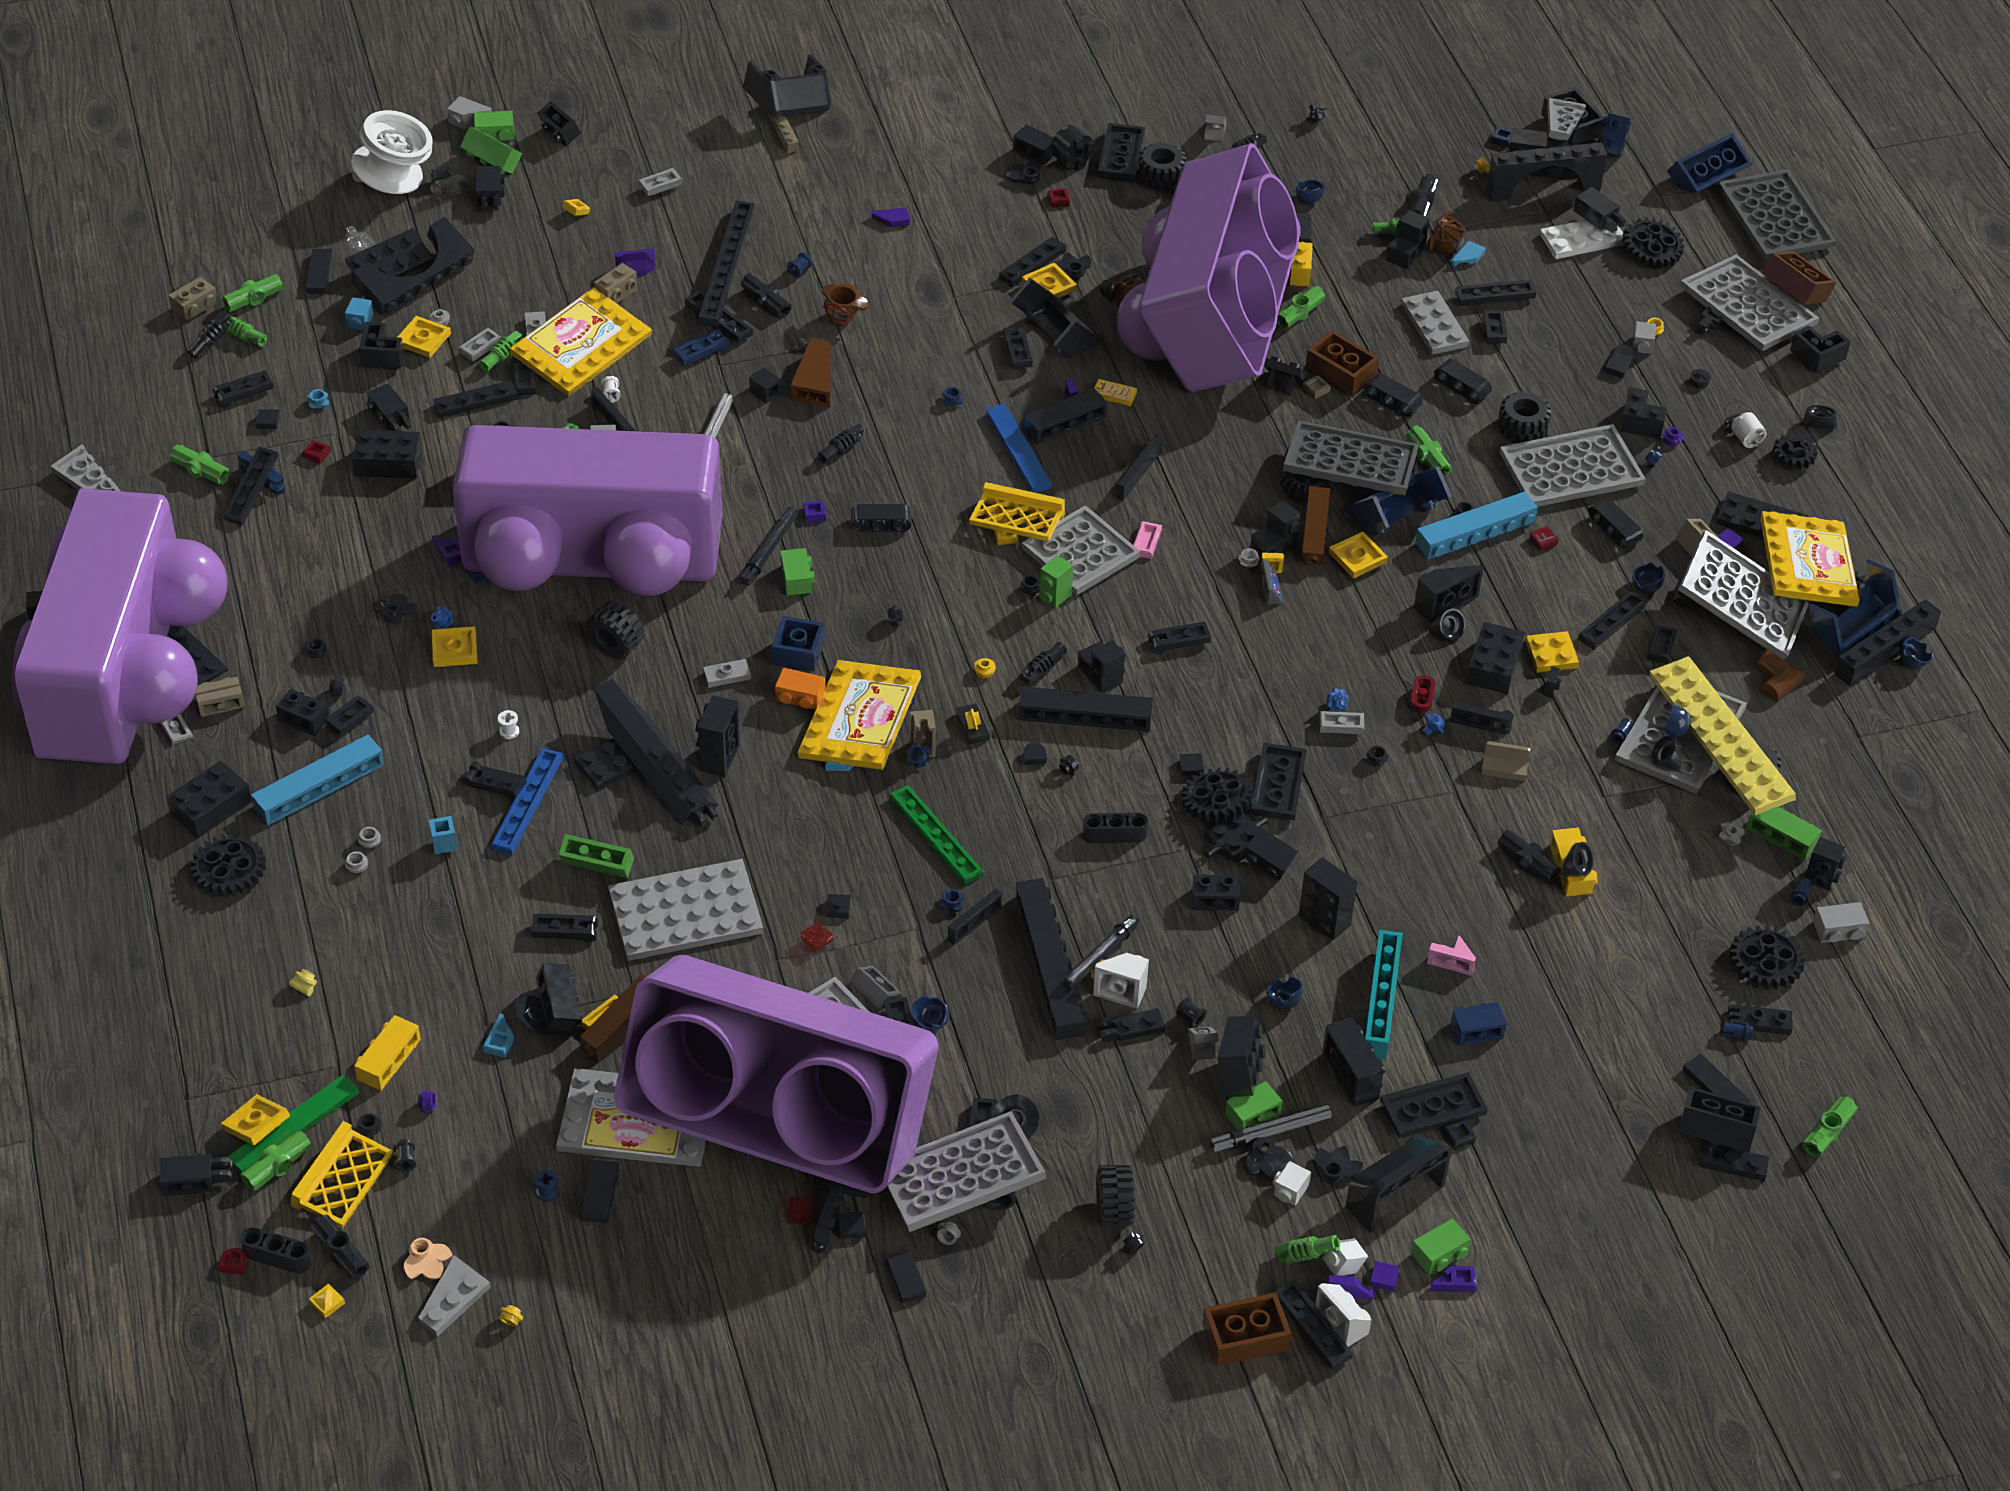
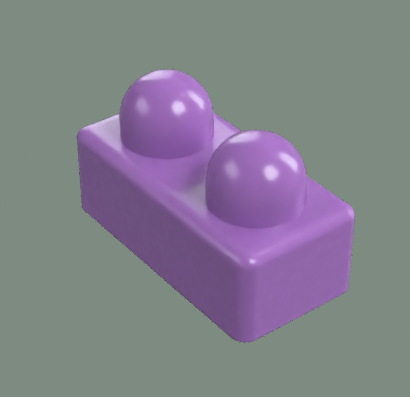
M1253 143L1184 164L1171 205L1153 215L1146 224L1142 234V254L1147 266L1150 268L1147 281L1131 289L1121 301L1118 309L1117 329L1124 345L1133 354L1143 359L1152 361L1167 360L1184 388L1190 392H1197L1261 375L1271 337L1277 324V316L1293 258L1298 249L1300 224L1291 197L1280 179L1271 173L1259 150Z
M472 425L464 430L453 483V497L461 560L467 570L471 572L480 571L495 585L512 591L530 590L544 583L550 576L612 578L624 590L640 596L659 595L669 591L680 581L704 582L710 580L715 575L723 514L719 443L714 437L706 434Z
M81 488L67 525L61 526L54 536L48 559L47 581L33 620L27 621L19 633L12 664L14 705L18 715L26 720L36 758L121 764L129 755L139 723H161L171 720L188 707L195 695L198 676L194 660L180 643L167 637L170 625H196L213 616L221 607L227 593V573L221 559L212 549L194 540L176 538L169 502L161 494Z
M677 955L640 981L636 986L614 1093V1101L618 1109L624 1114L869 1193H878L914 1157L939 1045L935 1035L928 1030L694 957Z

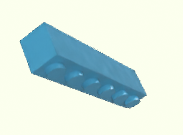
M1522 492L1418 528L1415 544L1427 559L1439 557L1448 552L1459 550L1468 545L1476 544L1488 538H1493L1534 523L1538 507L1526 492Z
M369 735L357 739L349 745L337 749L335 752L316 760L314 763L251 794L254 810L268 826L384 766L383 752Z

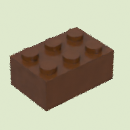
M1794 251L1772 253L1762 271V274L1767 277L1769 282L1779 285L1784 293L1794 296L1796 301L1802 305L1826 302L1836 284V281Z
M1331 330L1307 349L1305 367L1353 395L1377 374L1379 357Z
M1276 1292L1204 1308L1202 1325L1217 1366L1289 1351L1292 1334Z

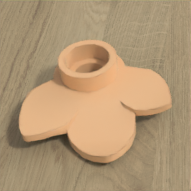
M418 1238L412 1242L409 1248L410 1256L404 1262L405 1273L409 1279H414L422 1274L430 1280H438L444 1272L442 1262L452 1258V1252L444 1244H432L426 1238Z

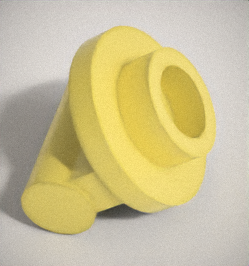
M302 969L301 973L296 971L295 976L289 982V986L308 997L311 996L313 988L317 983L314 979L315 975Z

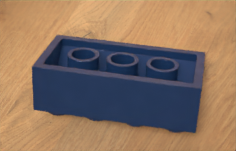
M1731 133L1677 160L1667 172L1677 187L1698 193L1751 166L1753 163L1734 134Z

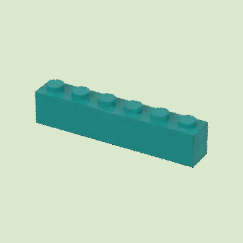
M1379 930L1365 1040L1373 1046L1376 1058L1383 1060L1387 1058L1402 941V933Z

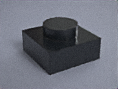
M1551 667L1544 696L1552 698L1554 691L1560 689L1562 678L1559 677L1560 668Z
M828 894L826 917L849 918L851 895Z

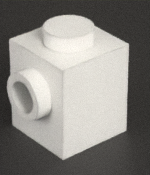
M1289 1161L1282 1172L1279 1171L1274 1177V1196L1278 1197L1282 1202L1296 1206L1309 1186L1311 1172Z
M1355 1238L1340 1240L1339 1251L1327 1252L1323 1256V1260L1328 1265L1330 1271L1336 1276L1357 1273L1368 1258Z

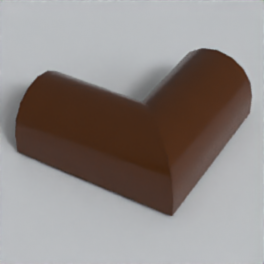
M1770 650L1761 656L1756 667L1759 671L1770 677L1761 686L1760 691L1776 702L1804 681L1805 677L1803 672Z

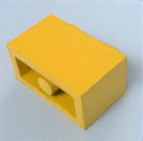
M1298 243V249L1291 266L1290 285L1309 287L1313 243Z

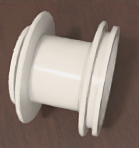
M385 110L369 115L360 129V138L364 146L357 149L351 158L353 171L361 181L381 192L404 194L414 191L421 185L423 180V173L419 164L426 161L432 152L431 133L419 120L402 112Z

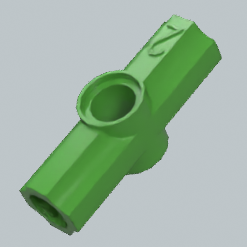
M277 274L256 283L253 280L244 282L239 290L223 296L222 301L228 312L248 304L258 306L264 302L265 297L283 290V283Z
M1315 286L1304 294L1295 295L1292 298V303L1278 313V327L1284 330L1297 321L1307 319L1308 312L1325 300L1322 288Z
M1418 425L1413 426L1407 432L1406 438L1410 443L1419 444L1416 455L1418 461L1421 464L1426 463L1429 469L1439 466L1445 478L1451 472L1452 467L1442 455V448L1439 442L1436 440L1432 441L1422 427Z
M176 445L172 448L170 454L171 461L185 467L193 477L200 478L203 476L222 485L228 481L229 469L214 462L208 453L204 451L196 453L182 445Z
M1847 1096L1839 1097L1830 1110L1822 1115L1818 1125L1802 1144L1806 1154L1813 1158L1820 1157L1828 1146L1837 1140L1841 1130L1858 1109L1854 1100Z
M297 1131L280 1145H270L262 1152L260 1160L240 1174L241 1179L251 1191H256L275 1175L278 1177L285 1175L291 1169L293 1162L312 1148L311 1142L302 1131Z

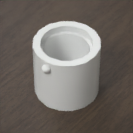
M1743 413L1732 423V431L1746 448L1756 447L1766 438L1767 432L1753 413Z

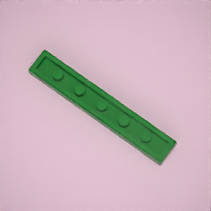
M909 785L889 794V799L964 886L983 876V870Z
M344 1074L291 1111L289 1113L290 1116L255 1145L246 1143L228 1156L232 1160V1166L240 1173H243L260 1160L262 1152L270 1145H280L297 1131L305 1133L359 1094V1088Z

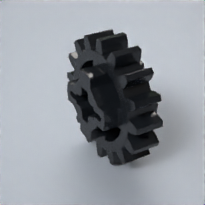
M1788 433L1787 437L1781 435L1780 439L1777 438L1773 445V458H1777V463H1784V468L1790 466L1791 470H1794V467L1802 470L1804 466L1808 469L1810 464L1814 465L1818 451H1816L1817 445H1813V440L1807 441V436L1799 437V433L1796 436H1792L1791 433Z

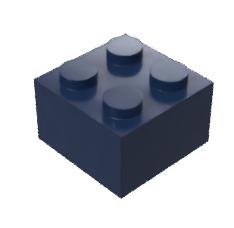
M782 616L772 645L773 665L815 671L825 642V623Z

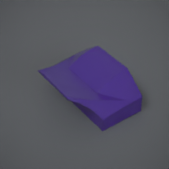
M654 248L615 252V266L617 267L623 263L636 271L637 276L647 275L655 269Z

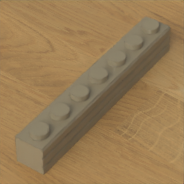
M768 115L787 153L799 151V141L786 116L773 117Z

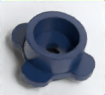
M957 387L947 388L942 392V396H944L943 403L945 405L962 404V391Z
M1659 446L1655 451L1651 449L1645 457L1647 463L1644 467L1648 464L1654 467L1663 454L1658 451L1660 449Z
M913 743L907 753V763L918 764L921 768L927 765V756L931 752L930 748L927 746L921 747L917 743Z
M955 889L943 892V901L940 903V907L943 910L961 911V903L965 899L964 894Z

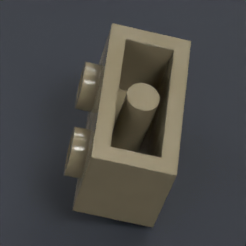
M621 263L596 280L594 287L617 304L638 290L636 271Z
M202 277L169 294L171 310L185 321L190 320L218 303L215 287Z

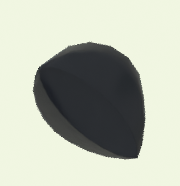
M1809 406L1806 408L1801 426L1815 428L1837 427V413L1828 406Z
M1448 609L1435 619L1428 632L1438 638L1457 640L1465 631V617L1458 609Z
M1664 736L1656 742L1651 753V761L1654 765L1668 771L1680 772V749L1675 738Z
M1575 842L1572 845L1562 866V876H1586L1592 871L1593 854L1589 845L1585 842Z

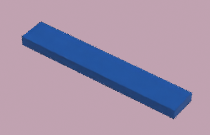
M1006 404L987 408L986 414L1031 492L1037 493L1052 489L1050 479Z
M544 748L541 749L526 777L527 783L515 798L491 844V850L509 855L514 854L563 759V753Z

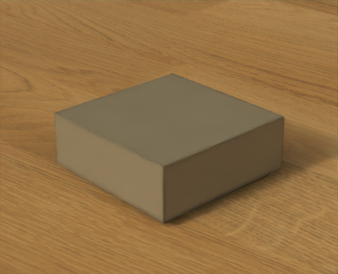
M1318 375L1302 383V389L1314 399L1330 392L1331 388Z

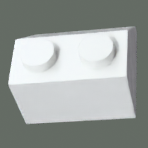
M1124 953L1097 963L1095 966L1093 996L1138 1009L1147 986L1149 959L1139 955Z
M1322 1283L1318 1286L1315 1306L1348 1347L1369 1334L1371 1318L1366 1310L1361 1309L1355 1303L1353 1296L1349 1292H1345L1340 1285Z

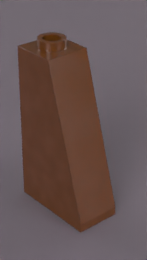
M816 338L810 339L791 383V400L826 407L831 406L830 341Z
M1309 486L1301 562L1309 565L1322 564L1330 488Z
M642 973L581 1035V1050L587 1058H592L597 1063H600L625 1043L635 989L638 983L647 977L645 974Z

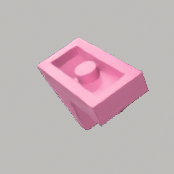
M1458 936L1455 948L1431 943L1427 964L1472 976L1476 958L1462 938Z

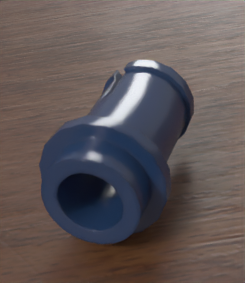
M1629 718L1622 719L1619 726L1611 732L1612 741L1616 744H1622L1631 731L1634 722Z
M1800 878L1796 889L1790 895L1792 903L1797 906H1802L1808 902V893L1812 887V883L1808 878Z
M1724 1022L1723 1037L1744 1039L1745 1042L1752 1040L1753 1026H1749V1023L1741 1025Z

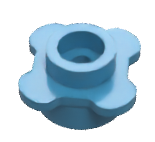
M320 389L313 390L308 395V400H310L309 407L313 409L327 407L329 405L327 400L328 394Z

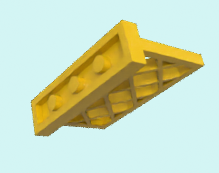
M986 482L983 487V494L969 519V524L1049 542L1059 520L1063 519L1065 515V499ZM1004 508H1009V509L1011 508V509H1013V510H1010V511H1007V512H1006V510H1005ZM996 510H1000L1001 514L993 516L990 513ZM1024 512L1032 513V514L1026 516V515L1024 514ZM984 514H986V515L988 516V518H986V519H978V518H977L978 516H981V515H984ZM1017 514L1021 516V518L1016 520L1011 519V516ZM1043 516L1050 517L1051 519L1045 520ZM1005 518H1006V520L1008 521L1007 523H1004V524H1001V523H998V522H997V521L1002 520V519H1005ZM1039 518L1041 522L1032 525L1030 521ZM1026 523L1028 526L1025 528L1017 527V525ZM1043 527L1047 529L1046 533L1037 531Z
M344 1121L291 1194V1207L299 1211L303 1208L317 1216L328 1214L336 1225L342 1229L394 1154V1151L351 1130L352 1125ZM354 1139L362 1144L363 1149L350 1152L348 1145ZM379 1152L385 1155L381 1161L371 1163L370 1153ZM366 1156L368 1164L354 1166L352 1157ZM348 1158L350 1167L337 1170L336 1162ZM369 1169L371 1177L359 1181L356 1172ZM352 1173L355 1182L342 1185L339 1176ZM336 1177L338 1186L324 1188V1179ZM357 1187V1197L346 1199L343 1190ZM340 1191L342 1200L329 1203L326 1194ZM322 1195L325 1204L315 1206L309 1203L312 1197ZM344 1206L346 1213L340 1219L332 1215V1208Z

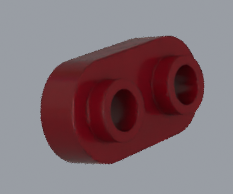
M1421 675L1414 680L1410 706L1416 712L1425 713L1432 708L1436 683L1430 676Z

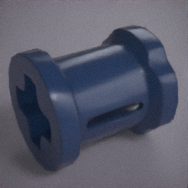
M801 252L794 261L791 260L787 263V269L794 277H799L803 270L813 265V261L807 253Z
M542 1170L535 1176L536 1195L544 1202L553 1201L558 1196L557 1177L553 1171Z

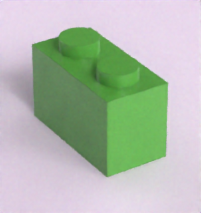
M513 111L474 113L476 129L499 141L514 140Z
M806 548L781 551V568L786 595L812 593V584H815V573L810 571L812 569V558L807 556Z
M1056 555L1040 570L1039 598L1054 608H1057L1072 595L1073 565Z
M1265 1081L1255 1087L1253 1096L1230 1097L1226 1102L1225 1116L1237 1130L1268 1122L1280 1116L1282 1100Z
M1452 1218L1413 1240L1411 1255L1430 1275L1436 1271L1444 1270L1456 1259H1463L1469 1252L1471 1239Z

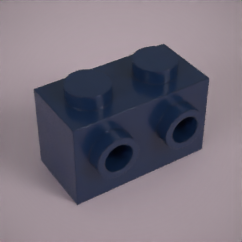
M1608 113V116H1604L1602 127H1604L1603 135H1599L1597 143H1602L1608 153L1623 155L1632 118Z

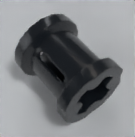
M450 167L435 171L430 169L433 186L439 183H452Z
M1186 997L1177 1006L1176 1014L1189 1020L1191 1026L1198 1027L1204 1021L1207 1011L1204 1008L1200 1009L1192 1003L1191 998Z
M403 1139L393 1144V1151L396 1153L394 1167L397 1171L408 1172L416 1167V1160L413 1158L415 1144L411 1140Z

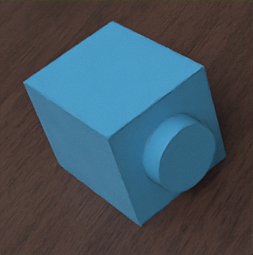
M352 297L345 311L347 328L364 330L365 322H371L374 316L372 300Z
M452 816L429 820L435 854L456 851L457 843Z

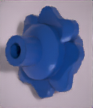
M445 605L442 607L437 606L435 612L431 615L432 625L437 629H448L449 625L453 622L452 611H449Z
M1334 688L1333 692L1328 694L1326 701L1327 707H1330V712H1342L1343 709L1347 708L1349 696L1345 694V689L1339 690Z
M1436 713L1431 716L1424 715L1426 726L1422 730L1428 736L1432 732L1444 733L1443 727L1445 723L1439 715H1436Z

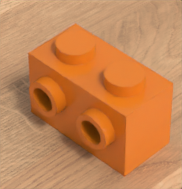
M783 668L775 686L776 701L816 710L825 691V677Z

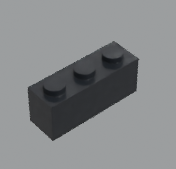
M542 963L536 976V982L546 1031L548 1033L574 1034L577 1026L582 1022V1012L579 1011L578 993L575 992V978L571 974L570 965Z

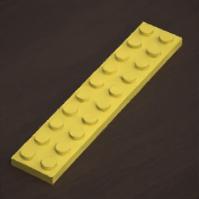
M1689 656L1650 671V678L1669 703L1680 706L1689 713V729L1755 815L1796 800V793Z

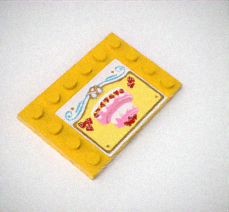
M593 287L512 346L510 354L569 397L652 335V329Z
M1762 511L1760 519L1774 596L1857 607L1860 599L1844 522Z
M838 660L798 750L799 758L883 770L921 679L920 671Z

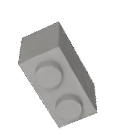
M1861 902L1817 907L1813 919V924L1821 943L1865 938L1870 924Z

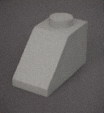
M459 96L447 108L449 124L462 129L475 128L474 113L492 112L490 107Z

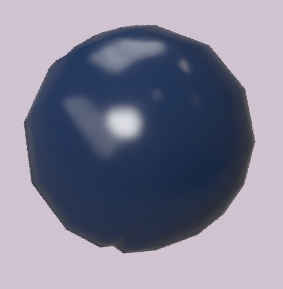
M1315 179L1304 182L1300 181L1298 187L1295 186L1298 198L1305 203H1315L1325 193L1324 184Z
M1653 562L1637 567L1632 575L1635 587L1644 593H1654L1659 590L1665 581L1664 567L1662 565L1658 567Z
M1909 637L1903 640L1899 646L1900 658L1907 667L1918 669L1926 666L1933 659V653L1927 652V644L1921 643L1916 638Z
M1672 705L1665 726L1666 734L1664 736H1672L1677 739L1682 737L1689 729L1690 716L1684 708Z
M1290 976L1286 982L1278 978L1273 985L1268 986L1266 997L1270 1004L1276 1008L1291 1009L1296 1007L1302 998L1303 984L1301 980Z
M923 995L914 1001L911 1008L912 1018L917 1026L928 1031L942 1029L949 1019L948 1006L939 997Z

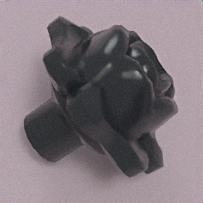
M1315 103L1308 106L1311 112L1306 118L1307 121L1312 120L1316 123L1325 118L1324 112L1327 108L1317 107Z

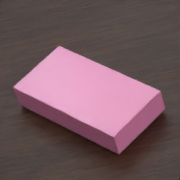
M1141 522L1133 545L1140 551V557L1152 559L1162 531V525Z

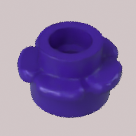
M1677 428L1666 429L1663 433L1664 442L1669 446H1677L1683 440L1682 432Z
M425 1089L422 1094L418 1095V1107L422 1108L424 1113L434 1111L436 1107V1094L434 1091H428V1089Z

